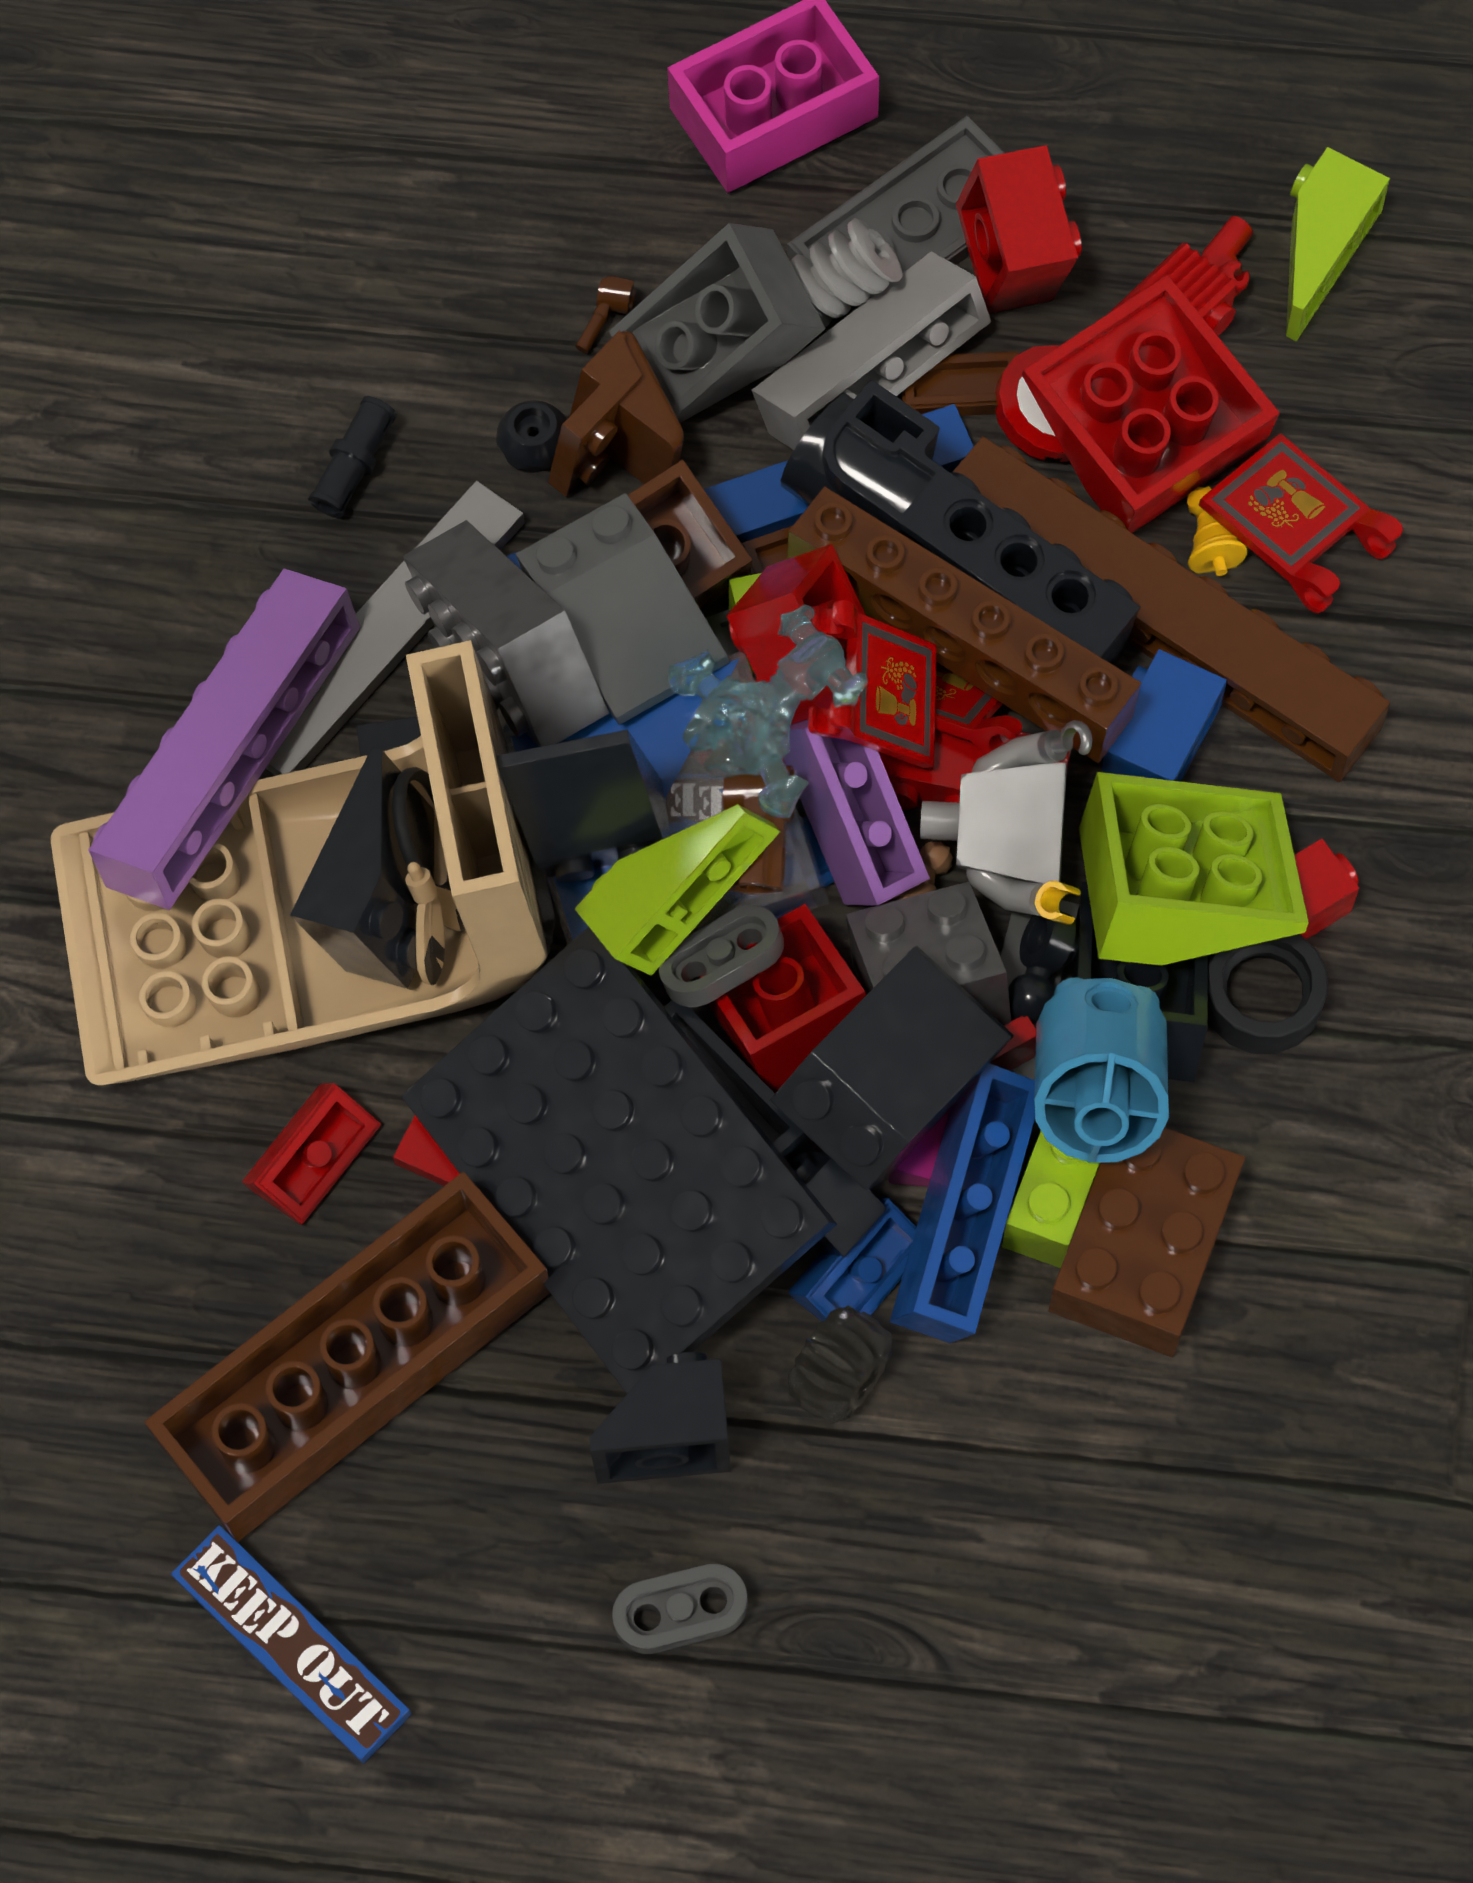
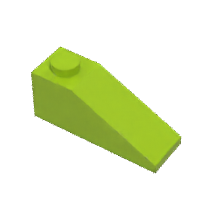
M1329 147L1326 148L1314 167L1309 164L1304 165L1290 192V196L1297 200L1291 227L1286 336L1294 341L1298 340L1381 214L1390 181L1389 177Z
M737 804L616 861L607 873L595 881L591 891L577 905L575 910L614 959L652 976L781 831L774 823Z

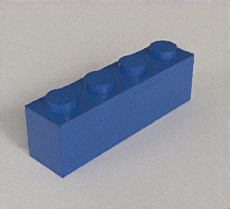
M989 1064L950 1108L890 1323L947 1343H953L975 1334L1035 1120V1080Z

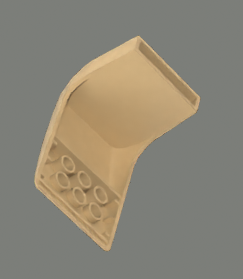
M471 640L406 655L421 736L406 745L384 751L401 772L406 768L418 767L429 774L434 804L418 781L414 780L411 783L434 809V882L437 885H443L446 882L448 872L452 897L465 927V930L461 932L444 927V964L437 983L434 985L425 984L418 970H416L408 989L346 972L290 916L368 755L257 780L170 910L106 888L88 850L93 843L97 830L109 821L114 812L65 823L53 830L51 834V847L85 1074L92 1084L108 1085L275 1054L466 1010L499 1000L518 991L543 968L548 957L547 946L525 836L497 762V755L508 753L493 697Z

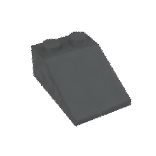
M728 223L609 332L612 337L619 330L621 332L630 331L635 335L679 422L682 423L784 365L826 328L774 230Z
M626 493L516 553L521 570L565 610L607 709L618 725L730 663L726 652L656 534Z

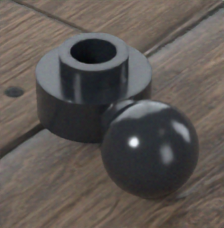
M1060 911L1061 914H1065V915H1068V916L1073 917V916L1070 915V914H1067V913H1065V912ZM1032 915L1023 932L1019 951L1021 963L1026 966V971L1024 974L1014 978L1008 986L1010 1013L1015 1019L1021 1016H1028L1032 1024H1037L1045 1003L1054 996L1055 987L1050 981L1051 975L1056 973L1061 967L1068 966L1075 958L1079 948L1080 935L1076 931L1075 920L1072 924L1065 925L1042 916Z

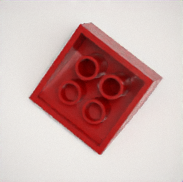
M1166 275L1055 348L1022 372V377L1089 496L1101 510L1111 512L1117 516L1131 533L1187 497L1198 486H1203L1264 445L1280 414L1169 275Z

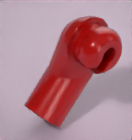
M1231 216L1203 250L1201 257H1206L1210 264H1215L1219 271H1224L1228 278L1234 279L1237 284L1236 297L1247 288L1250 280L1249 270L1242 272L1240 267L1242 263L1238 261L1236 256L1253 236V230L1242 218Z

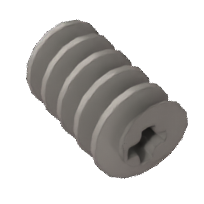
M853 218L847 224L851 240L843 232L835 230L828 236L831 251L824 244L816 242L809 249L812 262L804 255L799 254L791 260L796 274L825 327L832 322L833 318L846 315L851 309V305H862L868 300L870 293H881L889 285V281H900L903 276L900 262L889 243L877 231L870 229L867 224L858 218Z

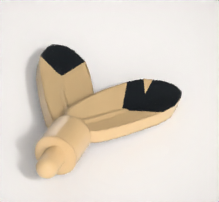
M411 862L407 868L409 873L405 881L414 901L418 903L416 914L417 970L425 984L434 985L440 977L444 964V927L460 932L464 931L465 927L451 891L437 887L428 869L420 867L416 862Z

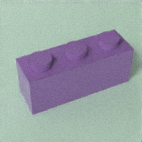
M809 719L783 728L779 727L772 731L785 764L794 767L797 793L844 905L878 906L930 879L878 751L846 739L812 734L808 729Z

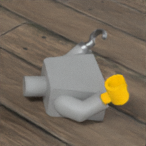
M1076 720L1067 723L1061 732L1050 730L1014 738L978 758L972 768V773L961 775L960 803L922 801L920 823L921 839L957 841L956 865L958 868L966 870V877L971 887L1002 909L1042 916L1065 925L1072 924L1075 918L1061 914L1059 903L1066 894L1071 893L1080 896L1081 891L1076 887L1061 883L1067 768L1066 763L1054 762L1063 760L1067 752L1073 748V737L1076 731L1081 739L1079 753L1086 755L1090 752L1092 747L1091 731L1085 723Z

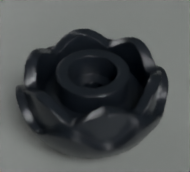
M538 400L521 402L513 406L501 418L496 434L497 446L503 452L507 462L517 469H524L529 472L549 469L552 467L562 424L567 418L558 408L547 402ZM533 431L539 432V434L535 437L528 435L530 432Z

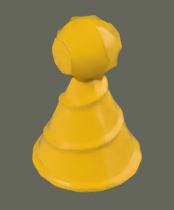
M1198 486L1187 497L1189 512L1197 518V529L1193 538V548L1188 559V566L1190 570L1197 574L1215 571L1217 576H1223L1227 574V569L1235 568L1245 560L1248 551L1246 545L1238 541L1237 537L1199 506L1201 498L1211 488L1209 486Z

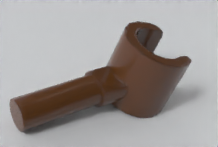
M607 276L601 280L597 293V307L575 345L579 351L588 354L604 325L608 322L611 311L627 315L633 310L636 299L633 280L616 276Z

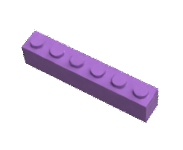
M283 569L270 589L261 594L255 611L239 634L229 640L223 657L207 680L197 686L191 703L175 726L166 731L155 755L143 772L131 781L125 798L109 821L97 830L88 851L106 888L167 910L171 909L360 629L347 588Z

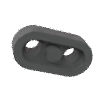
M745 905L731 910L686 937L659 967V975L668 996L675 1003L682 1006H703L772 966L779 959L784 948V938L777 918L767 908L757 905ZM758 943L752 948L744 950L748 945ZM703 976L698 980L690 982V980H692L695 977Z
M706 1564L639 1581L626 1587L617 1597L612 1613L614 1628L618 1638L627 1648L641 1654L658 1653L724 1636L734 1631L743 1621L748 1606L747 1591L741 1577L731 1568L721 1564ZM709 1593H719L725 1597L727 1604L721 1612L710 1614L702 1609V1599ZM648 1609L656 1611L660 1615L661 1620L655 1629L644 1631L635 1625V1619L641 1611Z

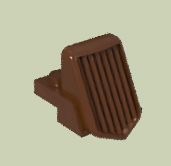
M619 330L581 369L570 417L562 424L548 483L565 497L581 481L586 485L593 483L602 473L610 458L643 484L680 461L684 441L683 428L637 338L632 332H621Z

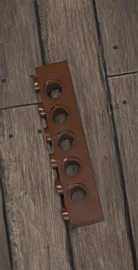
M824 486L789 530L787 559L833 544L866 616L937 644L936 662L1046 731L1058 730L1061 732L1064 726L1073 720L1085 723L1092 734V747L1086 756L1098 764L1133 718L1142 684L1140 681ZM1076 731L1073 737V748L1079 751L1081 739Z

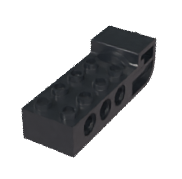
M869 381L855 399L843 392L815 419L792 452L780 480L782 488L809 506L825 486L1112 665H1115L1122 657L1141 606L1133 602L1132 596L1122 585L1110 579L1102 580L1082 566L1080 559L1072 550L1058 543L1051 544L1032 531L1027 520L1018 512L1010 508L1001 509L982 496L976 484L968 477L957 472L950 473L933 461L940 430L938 425L875 381Z

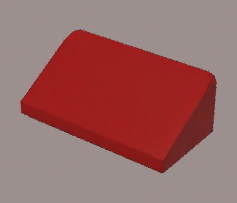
M322 1083L314 1090L257 1161L242 1183L286 1216L302 1225L378 1130L381 1123L335 1083Z

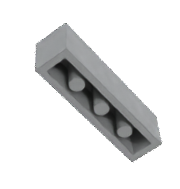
M929 252L903 272L900 281L889 283L884 291L872 296L752 389L768 433L794 450L815 419L843 392L855 399L869 381H875L895 396L900 394L991 322L976 276L936 253Z

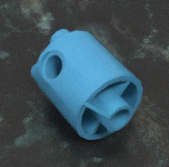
M1075 977L1063 980L1057 985L1054 996L1045 1003L1036 1024L1035 1119L1046 1140L1065 1155L1090 1163L1119 1162L1141 1154L1160 1138L1169 1119L1166 1018L1159 1007V999L1150 988L1136 986L1113 978L1084 980Z

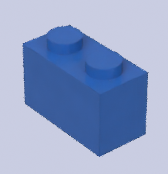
M1158 649L1149 668L1146 669L1139 665L1132 675L1133 678L1142 683L1134 715L1103 757L1101 768L1103 773L1182 782L1221 708L1227 679Z

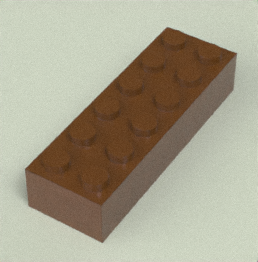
M463 1171L155 1412L144 1423L157 1443L235 1541L239 1542L550 1293L543 1284L549 1278L547 1268Z

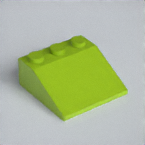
M1097 772L1079 826L1099 959L1162 966L1306 932L1309 922L1281 793Z

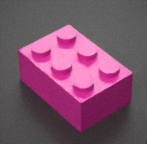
M802 0L667 67L670 109L727 193L878 118L879 75L826 0Z

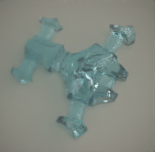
M807 604L792 612L781 614L778 634L790 637L796 647L777 662L779 668L776 669V674L770 676L771 680L769 682L766 680L745 682L742 679L735 680L729 675L721 681L711 673L715 661L708 649L686 661L670 665L667 679L673 693L689 696L697 694L703 699L683 733V740L686 745L693 751L713 749L714 752L705 760L703 765L711 777L729 778L742 774L756 777L761 775L766 787L759 792V806L763 812L776 818L791 817L798 799L809 781L797 775L790 776L782 760L791 752L789 742L790 726L801 700L805 701L807 698L812 701L825 686H828L833 692L835 708L844 705H856L861 692L868 684L865 673L860 672L852 675L845 666L844 650L839 641L833 636L826 635L824 632H818L810 622L815 615V611Z

